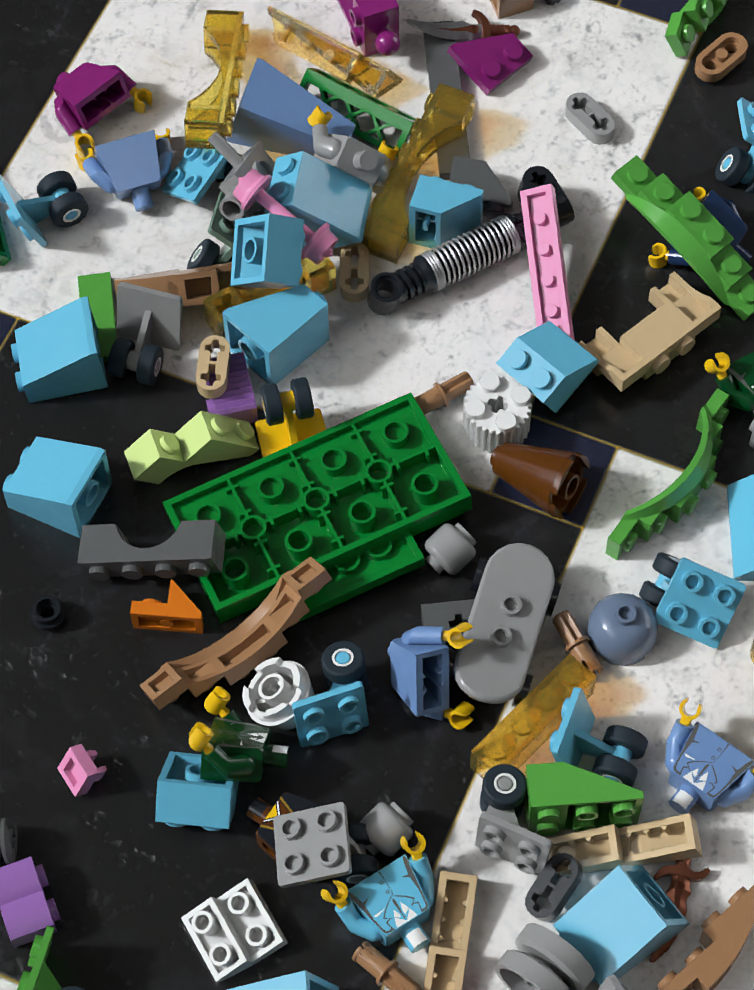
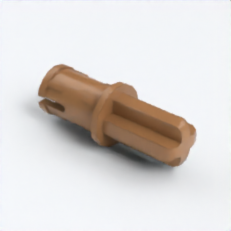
M464 371L441 384L434 383L433 388L414 398L423 414L426 415L441 406H449V401L470 390V386L474 385V382L469 373Z
M565 610L555 615L552 623L566 645L564 651L566 654H571L582 673L583 679L587 680L596 676V670L598 673H601L604 667L589 644L591 639L589 636H584L572 613Z
M366 940L362 943L364 949L359 946L354 952L352 960L375 977V982L378 986L384 985L389 990H422L417 982L398 967V961L395 959L390 961L372 946L369 941Z

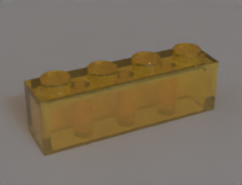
M569 653L471 751L470 768L482 779L490 768L499 764H509L519 769L551 737L554 730L559 729L562 721L561 711L563 703L567 697H571L574 687L582 688L588 700L594 693L597 676Z

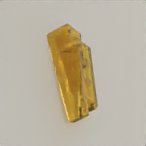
M271 6L268 7L267 11L272 17L275 31L272 33L274 43L284 50L349 84L354 81L376 99L402 82L403 79L393 71L365 57L360 52Z

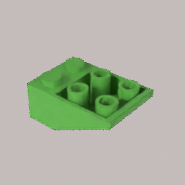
M565 762L526 765L527 792L524 807L527 830L533 833L537 832L540 836H551L557 834L560 830L579 832L614 824L617 828L638 824L644 801L643 791Z

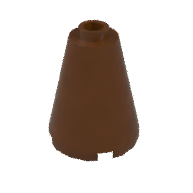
M505 442L494 449L490 458L494 474L549 515L561 520L564 519L562 515L564 511L571 513L575 509L588 479L582 477L584 468L590 469L588 457L578 452Z

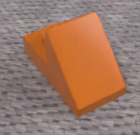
M172 579L170 581L167 603L150 598L142 601H132L130 616L133 628L204 634L202 612Z

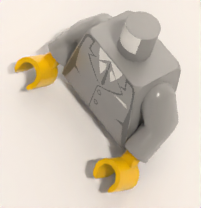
M317 105L307 118L308 123L313 127L314 157L370 186L385 185L390 178L392 162L399 148L395 146L392 149L383 140L378 150H375L352 137L329 134L326 125L333 116L329 111L323 113L320 106Z

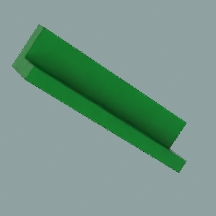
M307 68L300 83V86L307 91L310 84L318 87L323 102L330 107V103L339 99L345 101L349 114L344 117L351 119V122L356 124L353 134L377 147L381 145L383 140L386 141L384 129L393 126L403 131L396 145L399 148L396 157L402 156L411 134H419L424 122L320 69ZM327 93L333 95V97L328 98ZM353 106H355L356 108H358V109H360V110H358V111L355 112ZM364 113L372 116L375 125L374 129L366 132L360 129L356 117ZM380 120L386 122L387 124L381 126ZM377 133L379 138L371 134ZM386 141L385 144H386L388 147L394 149V146L388 144L387 141Z

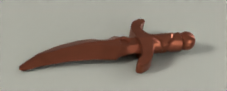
M692 858L676 860L675 865L664 866L653 876L655 881L665 876L672 877L670 887L665 894L684 917H686L687 913L686 901L692 894L690 882L702 881L710 873L709 868H705L700 872L691 870ZM678 934L651 954L650 963L656 962L669 950Z

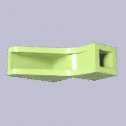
M200 411L175 434L149 429L127 448L124 453L134 480L160 484L167 477L183 468L197 464L248 457L259 450V446L254 436V429L249 421Z

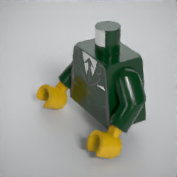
M754 352L731 364L726 353H715L719 366H716L713 359H709L704 364L705 370L710 374L717 375L715 381L719 389L729 394L728 405L746 413L749 412L754 416Z
M216 686L205 699L204 707L209 713L219 714L221 717H215L210 728L202 722H197L189 732L190 747L195 751L202 752L200 779L259 782L263 777L266 766L286 769L289 759V746L270 744V728L243 722L233 709L230 711L225 706L230 700V694L223 687Z

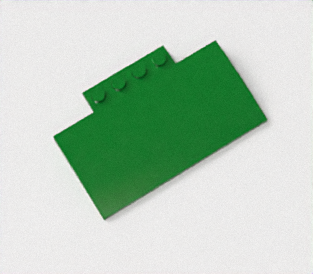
M411 392L162 502L175 532L181 521L216 520L226 533L222 573H210L209 576L198 577L220 624L260 606L284 573L293 570L311 556L327 570L332 580L324 585L317 594L304 600L310 612L299 620L301 622L426 565L425 558L413 536L473 509L470 492Z

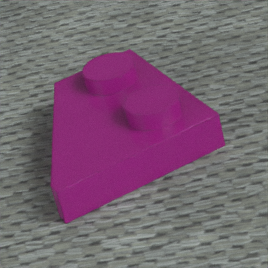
M513 33L454 43L447 50V53L486 96L530 62L533 57L531 52Z

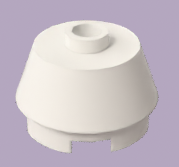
M280 657L268 659L254 669L257 674L251 680L249 687L247 688L244 685L242 692L243 703L250 717L255 722L284 730L293 729L296 725L292 703L314 696L309 675L306 669L297 662L283 661Z

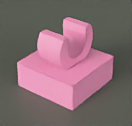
M82 744L70 747L57 768L75 797L87 794L95 781H99L107 770L106 766L99 768L95 766L93 761L98 753L95 750L86 751Z

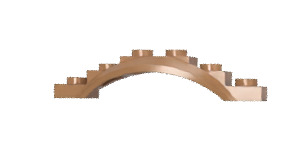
M311 556L293 570L284 573L260 606L234 630L195 654L166 662L155 674L139 686L159 710L167 704L176 701L187 689L196 698L203 692L210 690L221 678H224L232 686L238 680L245 678L251 670L263 661L274 656L280 648L288 643L282 632L288 627L297 624L304 615L310 612L304 600L317 594L332 578L322 565Z

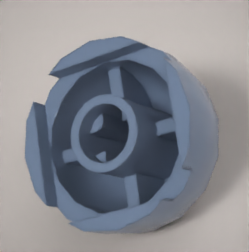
M616 593L606 596L596 604L588 618L586 636H589L591 639L589 644L594 653L596 651L600 656L604 657V661L612 665L628 666L642 661L645 655L654 648L657 640L658 622L655 618L654 610L645 600L634 594Z

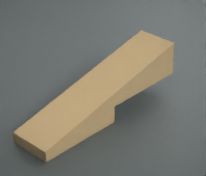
M690 813L617 828L614 824L547 838L552 841L548 860L558 853L570 854L581 864L583 873L615 869L618 865H646L703 857L697 821ZM569 864L566 867L559 865L556 870L560 873V876L572 874V871L568 868Z
M440 871L423 990H462L478 876Z

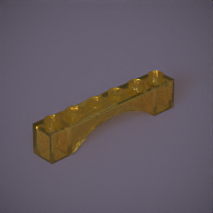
M207 10L203 26L204 51L215 63L219 72L206 90L188 101L184 119L186 148L216 149L207 140L215 131L225 140L226 137H232L233 117H236V98H239L240 79L243 78V61H246V43H249L250 25L244 24V11Z
M439 83L435 93L428 95L422 118L417 117L411 130L412 137L408 143L404 142L402 144L396 167L389 169V177L382 194L377 193L372 202V213L366 219L363 240L361 242L368 248L369 254L395 264L398 263L409 242V219L405 206L412 180L421 166L437 152V149L463 136L475 114V95Z

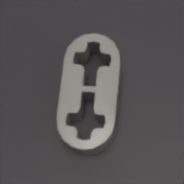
M574 93L568 97L565 109L566 118L592 143L601 145L610 142L613 139L615 120L586 93Z

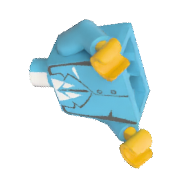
M415 831V834L418 838V843L413 848L408 847V842L404 836L400 839L401 847L411 854L409 860L404 854L349 890L343 882L332 880L338 888V893L334 898L331 897L327 890H321V896L325 901L336 904L335 911L351 933L371 942L380 941L385 946H389L402 938L411 953L418 952L430 942L421 925L430 919V908L435 902L434 875L427 854L423 853L426 847V840L417 831Z

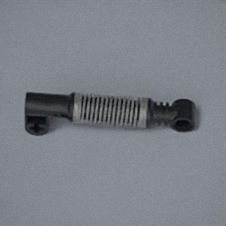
M543 166L528 168L522 177L517 192L520 203V191L552 184L555 188L560 228L573 222L575 218L573 207L554 175ZM522 210L513 215L505 213L495 217L491 222L487 221L486 224L483 223L481 226H477L476 229L473 228L471 231H467L466 234L462 233L461 236L458 235L456 238H452L451 241L448 240L446 243H442L441 246L437 245L436 248L433 247L431 250L420 253L418 256H415L409 266L406 265L402 269L396 270L395 273H379L370 284L367 295L369 308L378 315H390L396 311L399 305L407 302V300L418 297L422 293L428 292L433 294L441 291L445 287H449L450 284L453 285L455 282L464 280L465 277L468 278L470 275H474L475 272L478 273L480 270H484L490 265L493 266L495 263L503 261L505 258L508 259L510 256L524 250L526 237ZM378 291H388L392 297H382Z

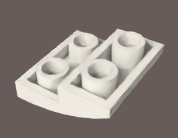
M246 878L217 899L210 897L181 917L216 982H221L247 969L288 943L256 885L249 878Z

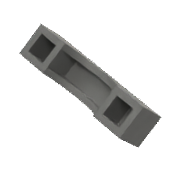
M216 520L181 521L176 532L162 544L150 548H138L129 545L127 537L116 524L82 525L77 564L89 578L98 581L122 576L134 580L149 575H157L161 578H173L176 574L206 577L210 573H222L226 533Z

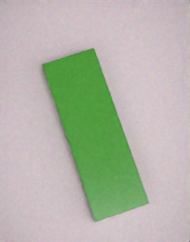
M110 272L78 276L79 298L88 296L99 332L97 334L101 351L99 357H103L104 363L108 362L111 347L117 339Z

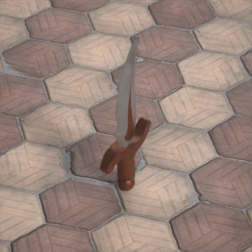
M473 10L471 14L478 24H470L465 21L434 23L412 19L406 20L408 24L421 32L451 40L461 38L474 40L510 33L517 37L520 34V28L517 25H492L487 17L478 10Z

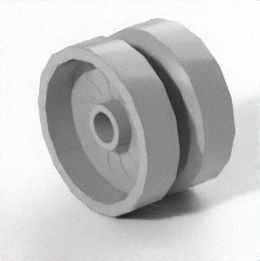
M528 923L517 936L515 944L518 950H507L495 965L498 977L509 990H585L595 975L588 961L569 942L555 932L536 923Z

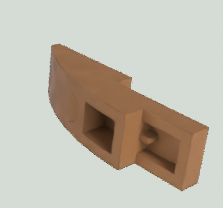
M232 262L181 271L175 269L114 279L116 297L119 282H126L179 295L183 298V307L221 302V299L250 295L251 287L230 286Z
M754 885L749 890L744 886L740 888L728 900V903L731 905L722 914L718 911L713 912L702 923L701 927L704 930L699 943L705 950L701 946L697 947L685 959L684 962L687 966L678 974L671 971L658 983L657 987L660 990H714L740 955L754 924Z

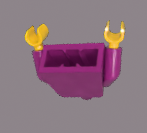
M86 62L71 73L62 72L57 77L53 88L57 95V98L54 100L55 115L68 136L75 138L76 152L80 157H85L80 147L83 144L90 145L92 150L95 151L92 136L82 133V128L87 131L131 96L134 98V110L138 113H145V105L142 101L152 106L153 97L150 90L146 88L137 89V83L116 65L100 66Z

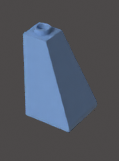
M257 58L226 141L252 147L261 141L264 149L267 151L285 155L304 151L314 156L313 127L308 123L307 118L317 105L320 106L323 113L329 111L333 116L326 125L329 134L352 137L356 124L269 63Z

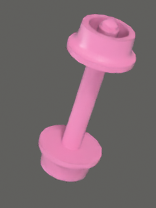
M252 169L245 176L238 177V185L233 191V196L241 202V209L243 211L248 210L257 201L271 214L297 218L265 192L272 180L271 175H263L256 169ZM327 222L316 233L304 224L303 230L305 232L306 245L302 249L301 259L308 258L318 265L325 257L333 256V248L339 239L330 231V225Z

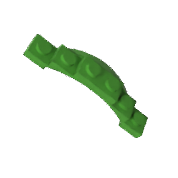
M689 0L679 12L671 14L665 38L676 57L688 55L690 45L695 39V34L706 31L707 26L722 11L727 0Z
M637 155L614 172L611 179L625 193L629 203L672 245L723 304L730 306L743 321L748 319L754 313V280L748 274L752 267L730 245L734 240L733 236L690 191L683 195L664 173L657 177Z
M717 388L708 402L702 407L696 430L702 432V437L692 461L667 489L646 503L626 511L608 537L605 554L618 560L624 550L627 552L632 550L639 537L648 542L654 532L658 534L662 532L669 519L678 523L684 514L690 515L694 511L700 499L697 497L702 489L708 490L718 474L714 471L717 460L716 456L724 442L720 437L723 429L722 424L730 411L726 408L729 394Z

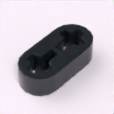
M558 853L552 856L528 891L525 898V906L527 911L536 919L541 921L555 919L581 882L583 869L581 864L572 855ZM569 864L568 868L572 871L569 878L566 876L560 878V873L556 871L558 866L566 867ZM549 895L548 901L551 903V907L548 910L541 908L538 912L540 908L539 904L536 903L538 897L546 898Z

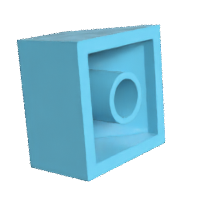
M271 213L236 219L230 286L274 289L299 287V280L303 271L301 253L305 241L304 219Z
M548 321L517 337L496 364L521 385L526 386L533 395L557 413L598 364L599 360L551 321Z
M170 751L157 780L155 822H164L171 827H183L185 825L202 826V828L209 831L229 829L235 811L239 781L200 779L201 754Z

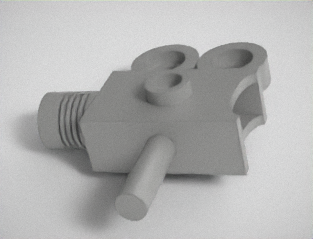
M215 131L207 140L233 166L232 170L218 187L225 194L219 205L221 214L230 221L241 219L244 215L250 217L259 209V215L267 214L265 208L257 201L248 210L243 211L241 209V202L233 196V191L238 185V177L245 176L252 169H256L263 175L269 174L272 176L275 162L267 154L261 141L257 142L240 156ZM270 184L265 190L267 193H269Z

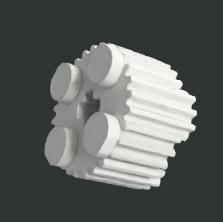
M492 372L483 374L480 377V382L477 380L475 381V386H470V390H467L464 397L463 427L466 429V434H470L469 439L474 441V447L480 446L481 451L487 449L488 453H491L497 446H501L505 442L517 444L524 442V438H527L530 430L532 410L531 394L526 386L519 385L518 381L513 382L512 377L508 380L505 375L500 378L499 375Z

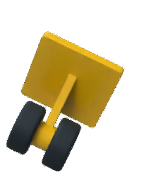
M306 377L292 379L290 381L291 390L279 392L275 383L260 387L266 419L256 421L255 428L262 457H266L326 430L321 409H314L312 394Z

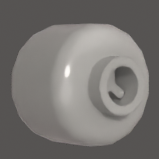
M445 523L426 540L425 549L429 555L425 560L438 574L445 570L451 575H456L475 557L474 545L477 542L459 523L455 526Z
M394 801L390 805L386 802H379L359 822L366 824V832L372 845H365V848L373 856L379 851L385 856H393L402 848L400 845L401 837L404 836L408 842L413 836L411 825L414 821Z

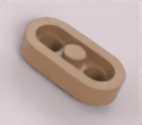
M734 32L722 34L698 54L694 68L697 77L705 82L721 80L745 59L748 48L747 40L742 35Z

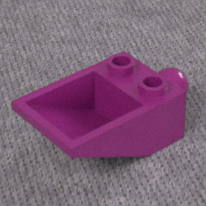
M337 0L351 28L350 35L355 47L360 46L365 57L377 53L384 56H392L399 50V5L396 0Z

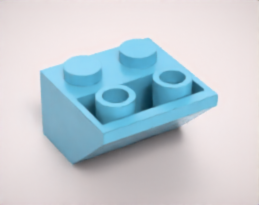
M420 174L409 205V243L436 248L437 245L441 246L442 243H446L448 240L451 241L452 238H456L458 235L461 236L462 233L466 234L467 231L481 226L484 190L469 184L462 185L446 181L440 177H429Z

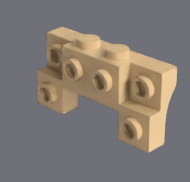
M675 271L669 275L668 284L659 290L654 286L650 289L648 301L657 309L620 336V343L602 326L596 330L595 338L589 343L585 344L582 340L578 343L599 360L592 372L597 377L603 374L621 392L641 377L646 380L654 373H662L669 366L672 359L679 354L681 356L687 354L695 345L694 339L697 334L720 317L722 307L710 296L704 295L692 288Z

